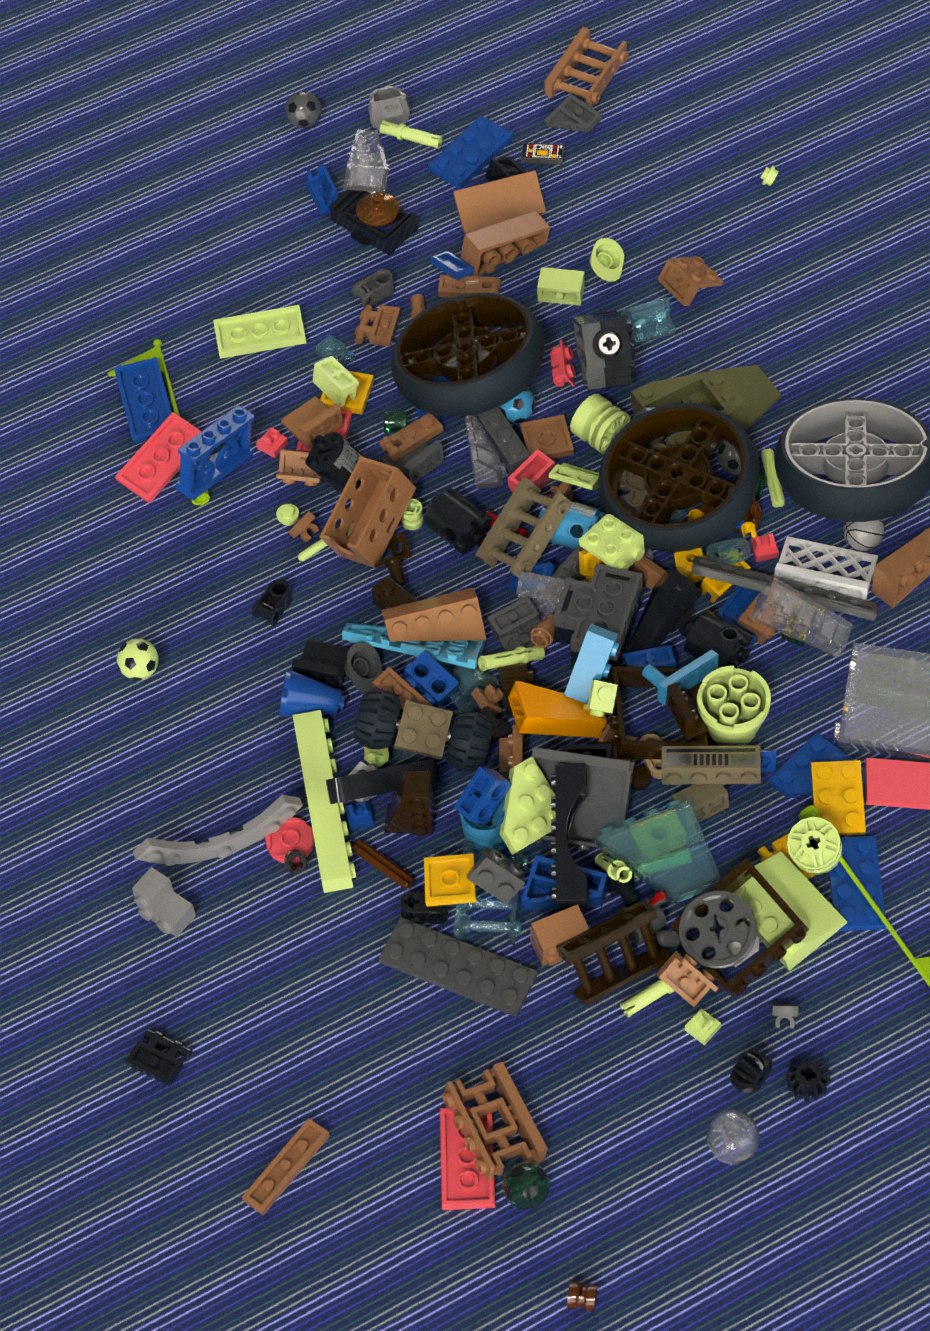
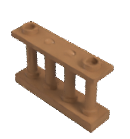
M582 27L546 78L545 96L553 98L557 91L562 90L585 98L586 104L593 107L594 104L599 102L602 92L622 63L627 61L629 55L627 42L622 41L616 50L593 42L590 38V29ZM591 49L611 56V59L608 63L583 54L586 50ZM583 63L600 69L602 72L597 77L574 69L576 64ZM571 76L593 85L588 91L564 81L567 77Z

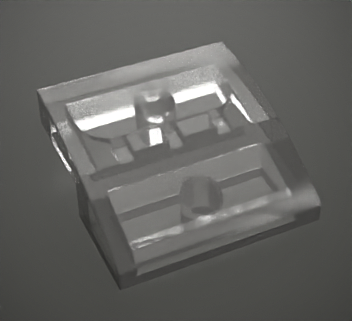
M520 571L516 592L518 594L517 601L528 596L540 614L539 619L543 621L548 614H555L566 579Z

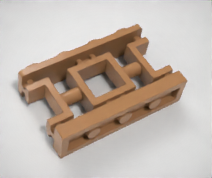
M503 1062L494 1064L491 1071L488 1069L483 1071L482 1080L484 1083L465 1090L460 1079L456 1080L454 1084L452 1081L446 1083L444 1093L442 1094L444 1104L447 1108H451L454 1114V1124L458 1130H462L465 1136V1146L469 1152H473L476 1158V1168L480 1174H484L487 1181L492 1180L496 1174L497 1176L502 1175L504 1170L502 1161L521 1155L524 1162L533 1161L534 1164L545 1160L548 1148ZM496 1088L500 1098L488 1102L485 1095L494 1092ZM475 1099L478 1106L469 1109V1113H467L463 1103ZM498 1111L506 1127L487 1134L479 1117ZM518 1131L523 1142L511 1146L507 1138L515 1136ZM497 1142L501 1150L492 1153L490 1158L485 1146Z

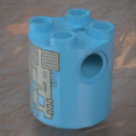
M571 501L573 503L549 542L575 550L579 545V539L606 514L601 512L600 509ZM543 507L541 509L539 514L540 519L547 508Z

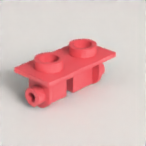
M560 340V347H553L550 351L553 382L558 387L563 386L567 382L574 387V377L576 376L575 368L572 365L574 354L571 347H567Z

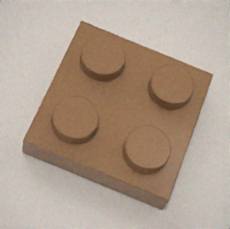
M564 414L520 423L525 448L530 455L537 449L550 459L574 455V448Z

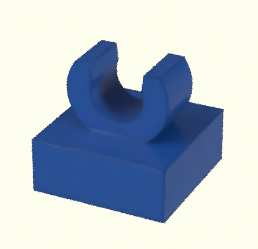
M369 801L345 805L350 831L374 826Z

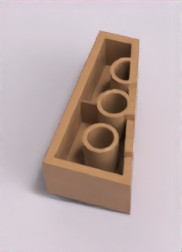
M534 211L469 232L464 236L460 259L474 267V274L469 276H479L484 272L490 274L495 271L497 265L503 262L507 265L518 254L522 253L525 255L546 244L550 226Z
M473 588L381 610L389 641L486 640L479 602Z

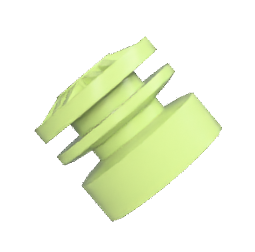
M593 394L584 400L576 410L570 424V431L581 440L588 441V444L601 454H605L613 438L630 422V416L626 412L621 411L619 407L613 406L609 400L600 394Z
M809 817L802 819L792 827L788 835L787 847L793 862L799 869L808 874L820 875L827 873L837 866L842 857L843 845L839 833L829 821L823 818ZM811 839H814L816 842L821 841L818 843V849L808 848L811 845Z

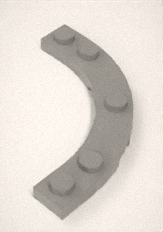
M282 794L260 815L242 825V831H236L232 834L227 832L208 838V842H202L198 845H195L194 841L173 842L146 838L133 851L135 860L166 864L167 866L200 862L217 857L225 858L232 852L247 847L265 836L278 831L280 826L292 818L303 804L298 797Z

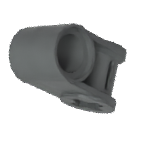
M380 269L367 278L358 281L352 288L353 295L359 297L363 307L365 305L373 307L380 301L393 295L395 291L392 274L386 269Z

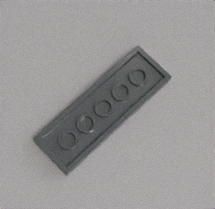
M402 917L397 922L379 956V963L516 1018L538 976L537 971Z

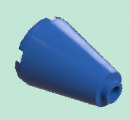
M286 670L278 716L292 717L295 714L321 710L322 715L337 714L338 709L343 710L345 696L341 695V690L293 670Z

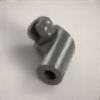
M659 930L654 935L655 942L660 946L678 947L681 944L680 936L675 931Z

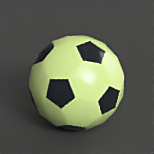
M141 638L125 642L117 654L119 670L123 675L133 680H144L150 677L156 671L159 664L158 651L154 645Z

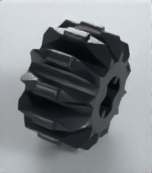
M752 1048L743 1053L742 1057L738 1059L733 1067L734 1070L730 1074L731 1083L741 1092L743 1091L750 1095L760 1090V1087L765 1084V1080L769 1077V1072L772 1070V1060L762 1052Z
M809 1056L807 1062H804L799 1057L797 1065L791 1063L789 1066L790 1072L786 1073V1081L789 1082L787 1089L788 1091H794L795 1099L802 1095L805 1102L809 1100L810 1096L817 1101L819 1094L825 1095L827 1093L826 1086L830 1085L831 1079L827 1076L829 1074L828 1067H822L821 1060L813 1063L811 1056Z

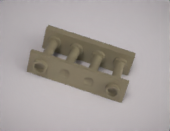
M522 477L475 556L492 568H494L497 561L511 566L509 571L523 582L531 573L573 504L558 491L553 499L539 494L541 489L525 477ZM534 502L547 507L541 519L528 514ZM522 521L535 526L529 538L515 533ZM510 541L523 546L517 558L503 553Z

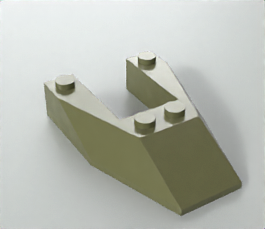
M751 365L650 382L631 391V408L636 413L645 406L661 407L676 403L705 405L725 413L734 419L746 432L782 395L758 365ZM691 431L677 432L667 437L666 446L683 444ZM721 438L713 452L718 450L724 439Z

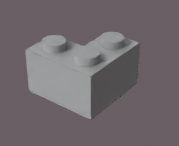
M152 867L132 888L135 897L134 901L139 909V915L146 921H150V919L154 921L157 927L165 934L171 933L178 937L196 917L193 904L175 893L171 880Z

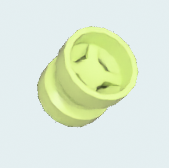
M410 500L401 518V524L407 530H417L424 523L422 505L418 500Z

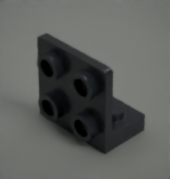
M308 640L301 659L294 658L292 670L340 690L345 676L344 664L350 648Z

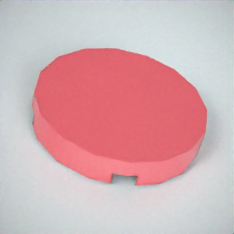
M292 817L283 823L278 831L267 835L265 838L266 846L271 857L280 863H285L286 853L292 849H299L304 852L307 858L313 851L315 844L313 830L309 827L310 825L300 818ZM296 857L295 860L290 859L289 861L297 863L300 862V858Z

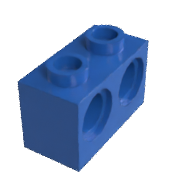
M425 650L404 669V680L436 708H440L458 691L459 682ZM421 670L424 671L427 675L424 677H419L415 674V672ZM438 686L441 687L444 690V692L436 693L432 690V688Z
M479 766L454 808L469 821L487 825L512 783L496 770Z

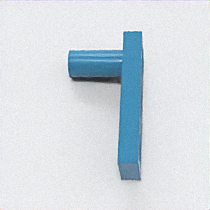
M711 649L669 677H666L653 665L649 664L643 669L642 676L658 688L657 700L661 704L666 705L668 685L677 683L681 691H688L702 682L710 672L718 669V654Z

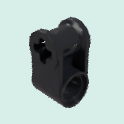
M283 579L273 580L261 597L254 603L252 615L255 617L260 616L266 619L270 625H275L292 602L288 582Z
M408 892L401 897V917L414 923L442 924L448 920V905L427 907L425 892Z

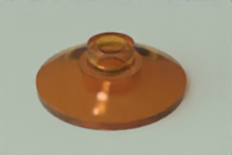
M370 193L358 202L356 207L357 216L367 225L383 226L392 222L397 217L399 204L396 198L388 193Z

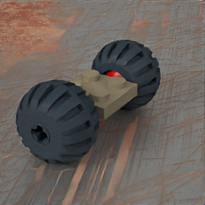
M374 689L363 694L354 728V738L362 746L369 749L387 748L392 744L395 729H398L395 749L442 759L445 743L449 741L446 760L454 768L460 771L473 772L477 771L479 766H484L493 732V723L486 716L478 712L460 713L455 717L452 732L448 730L453 711L406 700L402 717L398 720L401 702L394 694L381 689Z

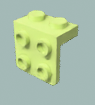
M611 514L605 515L579 539V545L605 562V566L628 570L645 553L643 535Z

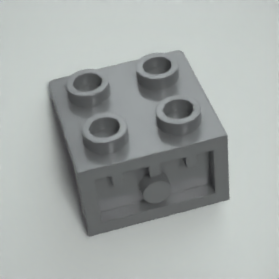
M437 440L430 445L424 443L396 461H393L387 453L381 458V462L397 467L414 485L444 462L443 445Z

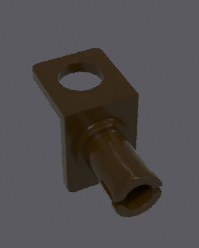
M401 532L393 536L389 541L393 556L374 564L375 568H388L391 578L399 585L408 582L401 563L412 557L405 535ZM398 540L402 544L401 553L396 549V542Z

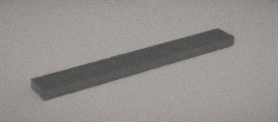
M694 556L691 574L875 621L877 616V603L698 556Z

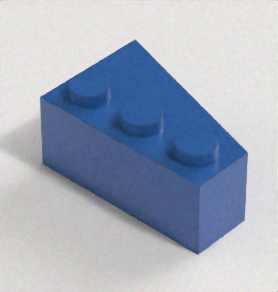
M538 855L535 856L521 900L523 910L558 909L557 903L552 902L551 893L552 887H556V879H552L551 865L556 864V860ZM578 866L587 877L589 907H602L610 884L608 874Z

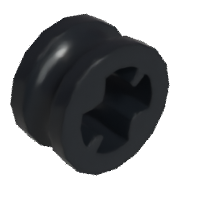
M292 849L286 853L284 858L286 869L293 874L303 872L307 866L304 852L299 849ZM296 857H299L302 863L292 866V862L289 860H295Z

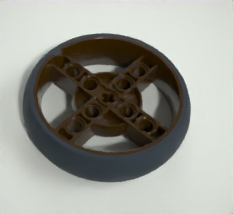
M472 293L449 298L418 314L401 331L392 352L391 368L393 379L400 393L413 406L426 413L444 417H462L483 413L512 400L533 381L543 361L545 349L544 335L534 314L525 305L511 297L495 293ZM482 327L506 328V330L492 333L490 330ZM503 361H505L503 364H501L500 366H498L497 368H495V367L497 366L498 362H503ZM444 376L446 379L455 382H432L426 379Z
M676 403L657 407L630 421L617 433L609 444L599 470L600 500L606 515H613L643 535L644 547L665 552H681L701 548L728 534L741 522L750 509L759 484L757 452L745 430L734 419L717 409L691 403ZM691 431L683 444L671 445L658 452L644 447L659 437L676 432ZM721 438L730 443L740 457L741 470L736 485L713 476L712 466L708 458ZM623 470L643 477L646 491L649 494L635 517L622 507L618 498L617 487ZM699 502L715 508L695 520L665 525L674 510L687 509Z

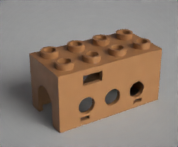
M360 456L320 538L338 556L375 568L374 564L380 561L416 487L397 467ZM361 478V485L356 490V482ZM349 498H351V505L346 510V502ZM340 518L341 524L340 527L336 530L335 524L336 521ZM351 522H353V524H352V526H351V528H350L348 534L346 535V532H347V530H348V528H349Z

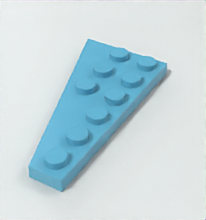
M346 623L342 630V640H347L351 643H368L373 647L405 653L418 657L425 650L436 661L471 669L476 668L486 640L389 641L385 626Z

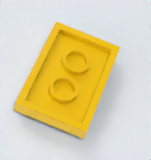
M861 760L811 762L813 805L821 814L819 818L829 821L836 828L839 835L865 834Z

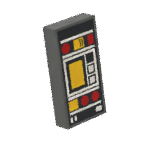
M523 142L521 163L563 165L565 145Z

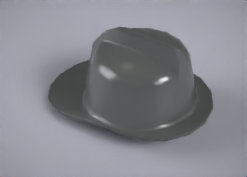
M363 642L355 643L350 647L344 664L347 677L362 693L374 690L372 682L383 673L378 652L374 647Z

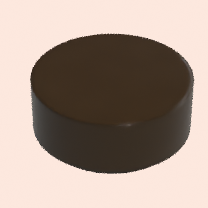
M634 766L631 789L636 791L647 789L651 783L650 771L644 766Z

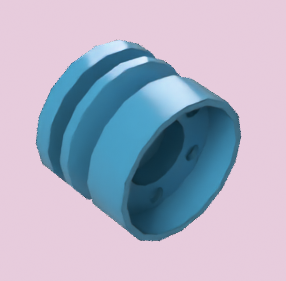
M505 796L487 825L471 822L460 813L466 842L474 850L481 852V849L486 846L490 850L496 849L500 851L506 847L499 834L505 811H503Z

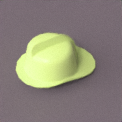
M601 238L596 241L593 247L590 265L598 277L608 282H614L620 278L624 263L623 249L613 239Z

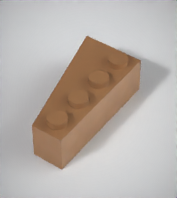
M930 528L925 529L920 535L874 566L872 593L892 608L930 576Z

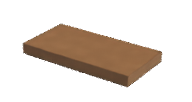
M536 170L453 191L463 234L534 211L538 214L546 212Z

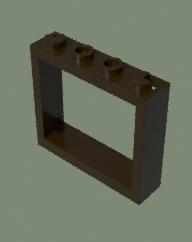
M612 666L610 675L605 678V682L618 685L613 713L610 716V729H614L612 747L617 750L618 759H661L662 746H708L706 733L691 738L692 742L626 740L619 687H657L642 676V671L645 667ZM655 667L666 677H669L670 675L681 669L671 667ZM699 684L685 692L690 695L696 708Z
M747 858L741 861L707 892L726 891L734 893L751 877H754L795 925L730 982L719 969L706 967L731 997L745 991L752 979L762 976L767 971L768 965L774 960L778 961L783 958L787 953V949L793 944L800 943L806 937V932L809 931V928ZM704 904L699 905L695 911L696 916H706L709 912V907ZM682 914L669 924L678 935ZM687 932V940L694 941L693 938ZM703 951V958L705 960H710L709 957Z

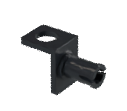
M631 870V879L626 883L613 880L612 878L609 881L608 891L611 897L619 894L626 908L640 902L633 889V870Z

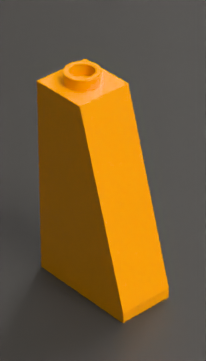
M515 681L508 696L519 733L599 738L603 728L607 725L606 714H604V717L589 715V710L583 709L585 703L567 697L564 693Z

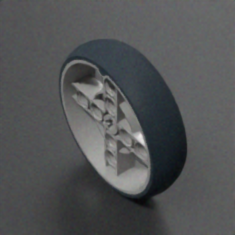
M843 398L826 401L802 411L784 428L775 450L776 474L787 495L799 506L818 516L846 522H867L885 519L909 509L928 491L930 487V432L914 414L892 403L868 398ZM834 436L827 443H814L818 440ZM879 437L891 440L897 444H886ZM812 474H826L829 479L836 483L820 479ZM885 475H901L892 480L874 484Z

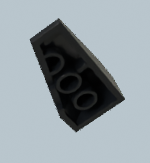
M668 568L653 587L625 653L659 647L702 591L683 574L675 569Z

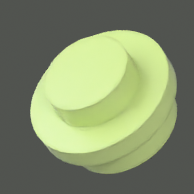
M772 165L771 168L766 167L760 177L763 179V185L771 186L779 172L775 169V166Z
M293 504L280 506L276 512L278 521L286 526L295 524L299 518V509Z

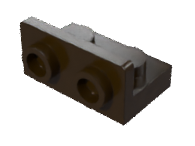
M677 683L668 685L666 704L685 739L707 733L708 728L690 695L681 691Z

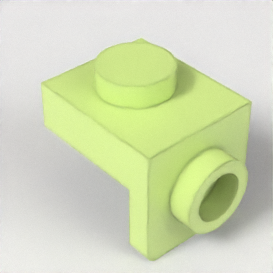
M592 680L588 704H584L583 709L589 710V715L604 717V714L613 713L618 685Z

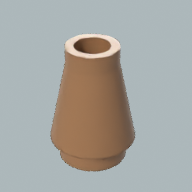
M548 614L531 631V641L537 647L545 648L552 644L555 635L553 614Z

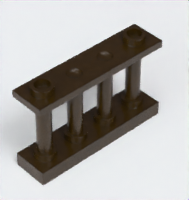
M645 900L556 947L559 956L567 964H574L582 987L573 991V994L584 1006L595 1003L599 998L655 968L663 966L671 957V954L662 946H656L649 923L658 917L655 909ZM639 928L647 952L635 958L627 935ZM618 940L626 963L613 970L605 947ZM596 952L604 975L591 982L583 958Z

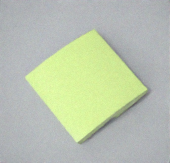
M562 463V465L556 464L549 473V478L592 491L599 489L598 472Z

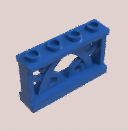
M236 406L179 447L180 480L176 483V490L194 500L250 459L254 453L250 443L251 425L255 415L241 406ZM226 442L218 453L208 459L216 447Z

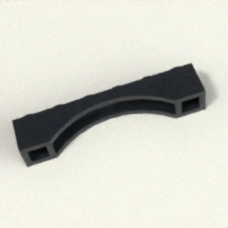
M585 763L555 765V774H551V787L556 789V796H551V809L556 811V819H551L552 834H556V841L551 842L552 856H556V864L551 865L552 879H556V887H552L551 890L552 902L557 903L558 911L577 904L581 911L589 910L587 877L576 865L568 846L569 829L573 817L579 806L587 798Z

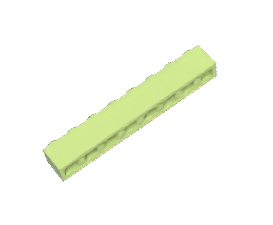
M321 710L293 715L323 891L327 893L353 888L352 878H356L354 863L349 864L348 857L352 856L350 842H345L344 836L349 834L346 821H341L340 815L345 814L343 802L330 804L326 780L332 779L333 774L337 773L335 759H330L329 753H333L331 738L326 739L325 733L330 732L328 719L322 718Z

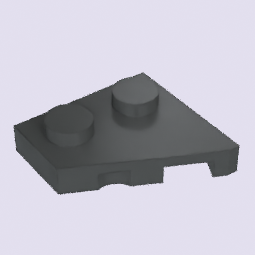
M570 94L544 120V123L547 127L589 133L602 120V115Z

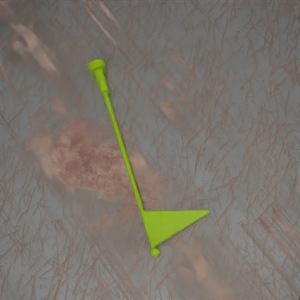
M155 339L153 341L154 348L122 365L157 357L161 374H164L174 413L180 416L160 347L162 342L159 339ZM114 369L107 373L109 377L116 376ZM208 490L192 500V503L195 505L206 504L210 500Z
M810 805L803 809L798 817L800 820L809 817L819 818L821 814L815 805ZM841 857L839 862L930 987V957L914 958L844 858Z

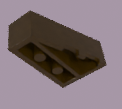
M405 771L398 784L397 792L393 794L391 803L387 805L384 833H407L417 836L433 834L435 804L430 772Z

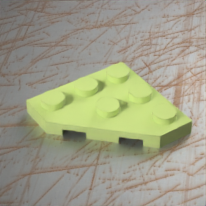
M533 757L514 766L509 772L508 779H510L512 785L505 796L503 808L505 815L499 834L512 855L552 831L551 819H556V811L551 809V796L556 795Z

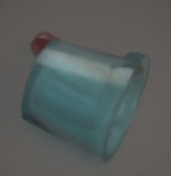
M478 664L475 669L457 665L451 673L459 682V695L465 704L470 707L478 706L470 694L476 687L485 690L491 684L496 690L500 685L495 676L482 671Z

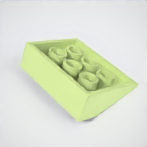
M780 851L754 867L809 928V931L806 932V937L800 943L790 946L785 956L779 960L790 971L847 924V921ZM751 877L733 893L743 899L752 910L757 923V933L760 940L768 948L795 925L754 877ZM729 899L725 900L726 903L733 909V901ZM742 918V920H743V921L747 924V926L749 927V926H750V921H749V919H747V918Z

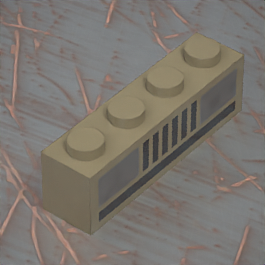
M760 745L662 746V785L761 784Z

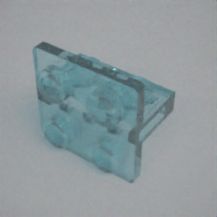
M667 297L620 311V314L627 318L628 321H631L632 335L630 336L635 345L675 334L676 332L670 318V302Z

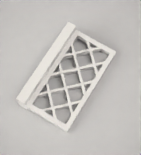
M787 536L779 562L775 567L774 576L867 600L878 555ZM789 546L800 547L801 551L793 553ZM820 551L824 555L816 558L812 553ZM807 555L811 561L802 564L798 558ZM843 556L847 560L839 563L835 557ZM830 560L833 566L825 569L821 563ZM793 561L796 566L787 565L785 563ZM867 561L871 562V565L862 568L858 562ZM853 565L856 571L848 574L844 568ZM816 566L819 571L810 570L808 568ZM835 571H839V572L842 574V576H838V575H834V574H830V573H833V572H835ZM861 575L866 581L857 580L853 578Z

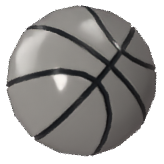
M881 519L867 522L845 521L843 526V535L847 544L858 551L872 550L881 543L884 537V524Z

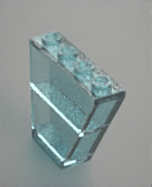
M680 799L666 804L668 809L659 812L658 808L645 812V818L636 821L635 817L621 822L622 827L613 830L612 826L598 831L599 836L593 839L598 847L615 860H621L625 863L629 870H633L634 875L656 892H665L667 900L673 905L708 891L721 880L689 800L682 803Z

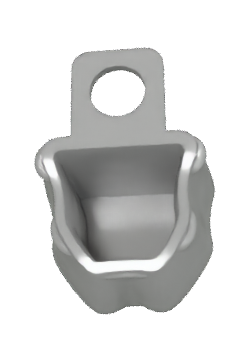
M388 86L376 89L370 94L368 113L374 128H380L383 120L395 124L408 121L410 110L406 100L407 95L402 93L400 88Z

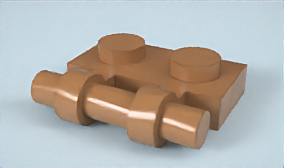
M365 305L364 310L361 311L359 316L360 324L355 330V342L362 344L364 338L369 337L370 344L391 347L401 314L400 307L379 305L378 310L373 311L371 305ZM374 322L373 327L368 326V324Z

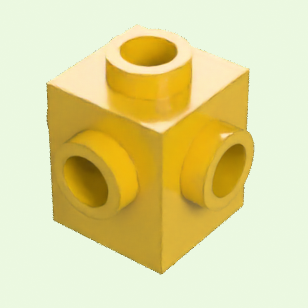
M702 548L674 553L677 571L693 583L706 578L691 574L694 556L709 559L708 555L703 556Z

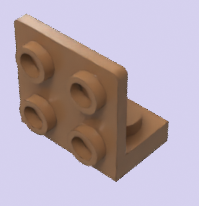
M698 256L669 258L657 279L683 306L691 305L699 288L716 287L723 284L718 274L711 270L704 260Z
M313 397L281 419L282 424L307 449L313 446L312 441L316 436H324L343 426L341 408L336 403L327 408L317 397Z

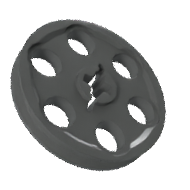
M711 891L698 896L686 907L679 924V936L684 949L697 963L709 968H727L739 963L749 954L756 941L757 923L752 910L739 896L726 891ZM727 899L732 900L734 903L733 909L730 912L721 911V903ZM699 905H707L709 907L708 914L704 917L696 916V908ZM715 916H717L720 926L724 928L720 930V940L716 933L712 931L716 929L717 922ZM742 918H747L750 921V926L745 931H739L736 927L738 920ZM692 928L699 929L700 936L695 941H689L686 937L687 932ZM732 942H738L741 945V950L736 955H731L727 951L729 944ZM707 947H713L716 950V955L710 960H705L702 956L704 949Z

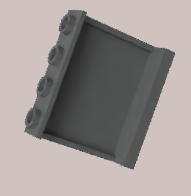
M533 747L532 757L535 758L550 787L551 774H555V765L585 763L587 798L579 806L573 817L569 829L568 843L576 844L575 849L590 851V847L600 848V853L614 854L615 850H622L634 762ZM551 831L534 843H542L543 839L556 841V834H552Z

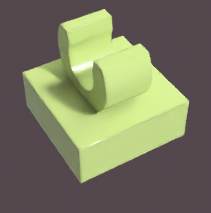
M702 1008L685 1025V1031L703 1045L721 1028V1023Z

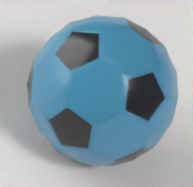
M526 388L515 398L499 406L509 423H522L530 418L534 411V396Z

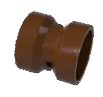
M570 1281L567 1308L576 1309L582 1307L586 1311L594 1312L598 1285L589 1283L585 1286L579 1282Z

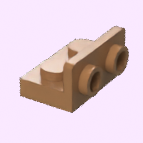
M513 725V734H508V738L499 739V772H508L511 768L524 761L523 733L518 732L516 725Z

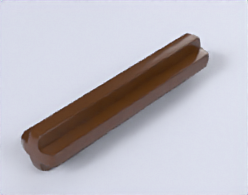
M358 840L354 844L353 851L398 885L408 890L414 884V878L366 842Z

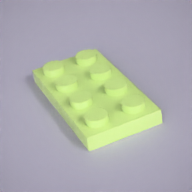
M299 305L213 320L220 359L306 344Z

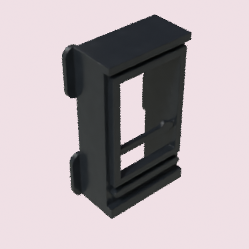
M356 181L329 206L331 221L350 231L352 239L363 246L371 244L387 255L392 254L409 236L418 230L414 214L411 215L362 186L359 181ZM362 202L369 206L363 213L359 214L358 218L350 214ZM373 208L397 221L385 234L361 220Z

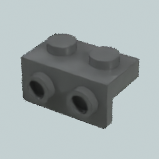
M484 846L481 849L482 857L467 873V879L507 905L526 883L524 871L517 863H510L505 860L503 855L496 849L490 850Z

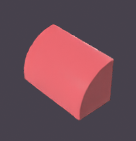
M537 449L508 477V486L511 492H514L522 477L530 479L540 489L551 480L549 473L555 467V462Z

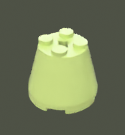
M734 666L718 668L710 672L702 680L697 693L699 714L706 724L711 738L721 746L747 745L755 738L770 710L771 693L769 686L753 670L749 672L734 668Z

